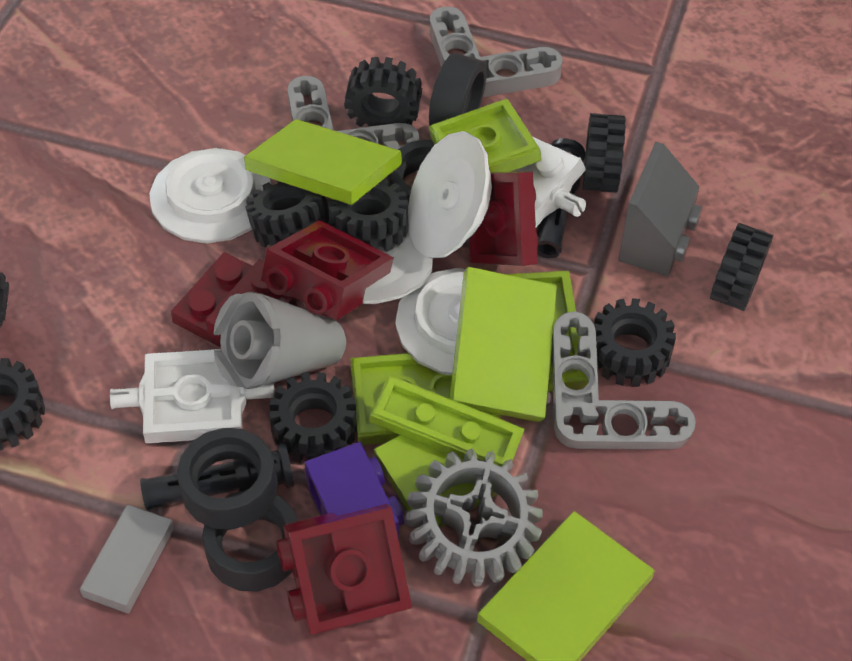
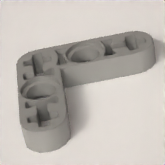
M440 7L430 15V38L441 68L450 55L447 51L451 49H462L467 52L464 54L465 56L485 62L488 76L483 97L550 86L557 83L561 77L562 56L553 48L537 47L480 57L465 16L460 10L453 7ZM446 25H448L450 29H453V33L448 34ZM501 69H508L515 72V75L503 77L496 74V72Z
M301 76L292 80L288 85V103L291 120L298 119L305 122L316 120L323 124L321 127L333 130L322 82L312 76ZM303 95H309L312 104L304 105ZM406 123L337 131L373 143L383 144V146L396 150L410 142L419 141L417 129Z
M568 312L558 318L553 328L551 346L553 419L555 435L562 444L575 449L672 450L680 448L687 443L695 430L696 421L693 412L683 403L675 401L599 400L596 330L594 323L589 317L579 312ZM569 327L576 328L577 335L581 336L577 347V355L569 356L571 350L570 338L566 336ZM569 369H578L587 376L588 385L581 390H572L563 383L562 374ZM598 414L604 415L601 427L603 435H597L599 425L584 426L581 434H575L572 426L565 425L569 423L571 415H579L580 422L584 424H596ZM618 414H627L636 421L637 432L630 436L619 435L612 428L611 419ZM646 415H651L649 423L651 425L664 424L667 416H673L675 424L683 425V427H680L676 435H671L669 427L653 426L650 436H646L645 432L648 423Z

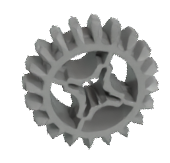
M473 448L467 450L464 462H461L453 451L447 454L445 460L446 467L436 460L433 461L428 469L430 476L421 474L417 477L415 486L418 491L410 492L407 504L414 510L407 512L405 523L412 527H417L410 533L409 541L411 544L416 545L426 543L419 553V559L424 562L435 556L438 559L434 568L436 575L444 573L447 566L454 569L452 581L455 584L461 583L465 572L471 573V581L475 587L481 586L483 583L485 571L495 583L503 579V567L515 574L521 567L519 558L529 559L532 556L534 548L530 542L538 541L542 533L541 529L534 525V523L539 522L543 517V509L531 506L539 496L538 490L522 489L528 481L527 473H520L515 477L510 474L514 465L512 459L506 460L502 467L493 464L495 460L493 450L487 452L484 461H477V454ZM475 484L473 491L467 495L458 496L450 494L449 498L439 496L445 490L455 485ZM491 489L507 504L511 516H508V510L498 507L492 501ZM479 499L477 512H479L478 520L480 522L475 525L470 536L471 522L469 521L470 513L468 512L473 509L476 500ZM435 515L442 517L441 522L454 529L458 537L457 546L443 535L437 525ZM499 535L510 538L505 544L496 549L484 552L473 551L475 543L481 538L497 539Z

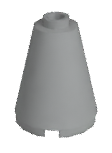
M246 292L230 296L221 307L214 326V335H221V350H214V356L222 377L231 386L247 389L301 375V373L333 366L341 360L347 344L344 330L337 321L321 315H314L305 309L257 292Z

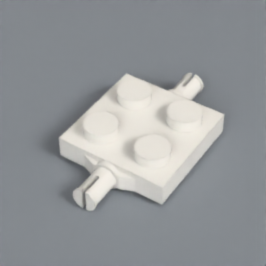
M533 137L540 148L541 161L513 171L533 172L536 190V227L547 215L558 208L571 213L573 216H580V211L584 212L586 201L583 198L570 194L572 185L586 170L581 158Z
M214 350L145 354V373L139 383V388L110 389L111 409L140 407L143 414L145 443L190 441L197 439L206 432L221 428L242 429V413L246 406V400L275 398L274 383L252 389L231 386L219 371L215 361Z

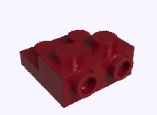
M490 172L492 184L490 202L482 223L469 238L470 263L515 266L538 264V235L535 220L536 190L533 172Z
M319 220L267 248L261 281L266 283L272 293L277 295L283 294L303 302L310 313L338 320L362 305L366 288L391 272L394 257Z
M223 252L171 310V317L174 324L221 348V335H214V326L221 307L230 296L246 292H257L296 307L299 300L284 296L283 294H274L268 289L266 283L261 281L264 267L263 260L258 259L252 266Z
M383 504L339 516L329 513L283 525L285 538L276 540L277 551L283 571L292 569L296 589L287 591L289 607L294 622L303 620L304 626L310 635L412 608L393 511L390 505Z

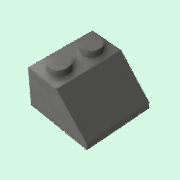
M655 142L630 199L618 261L669 277L675 260L679 262L684 261L691 237L685 236L687 229L696 230L703 206L696 204L700 186L662 143Z

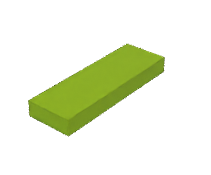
M388 375L369 421L372 424L448 454L453 451L462 460H464L467 450L471 448L477 454V461H484L487 452L493 450L495 454L493 464L502 467L506 460L512 459L513 461L525 430L391 375Z

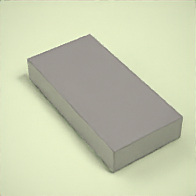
M127 504L80 587L82 597L129 614L174 530L173 521Z

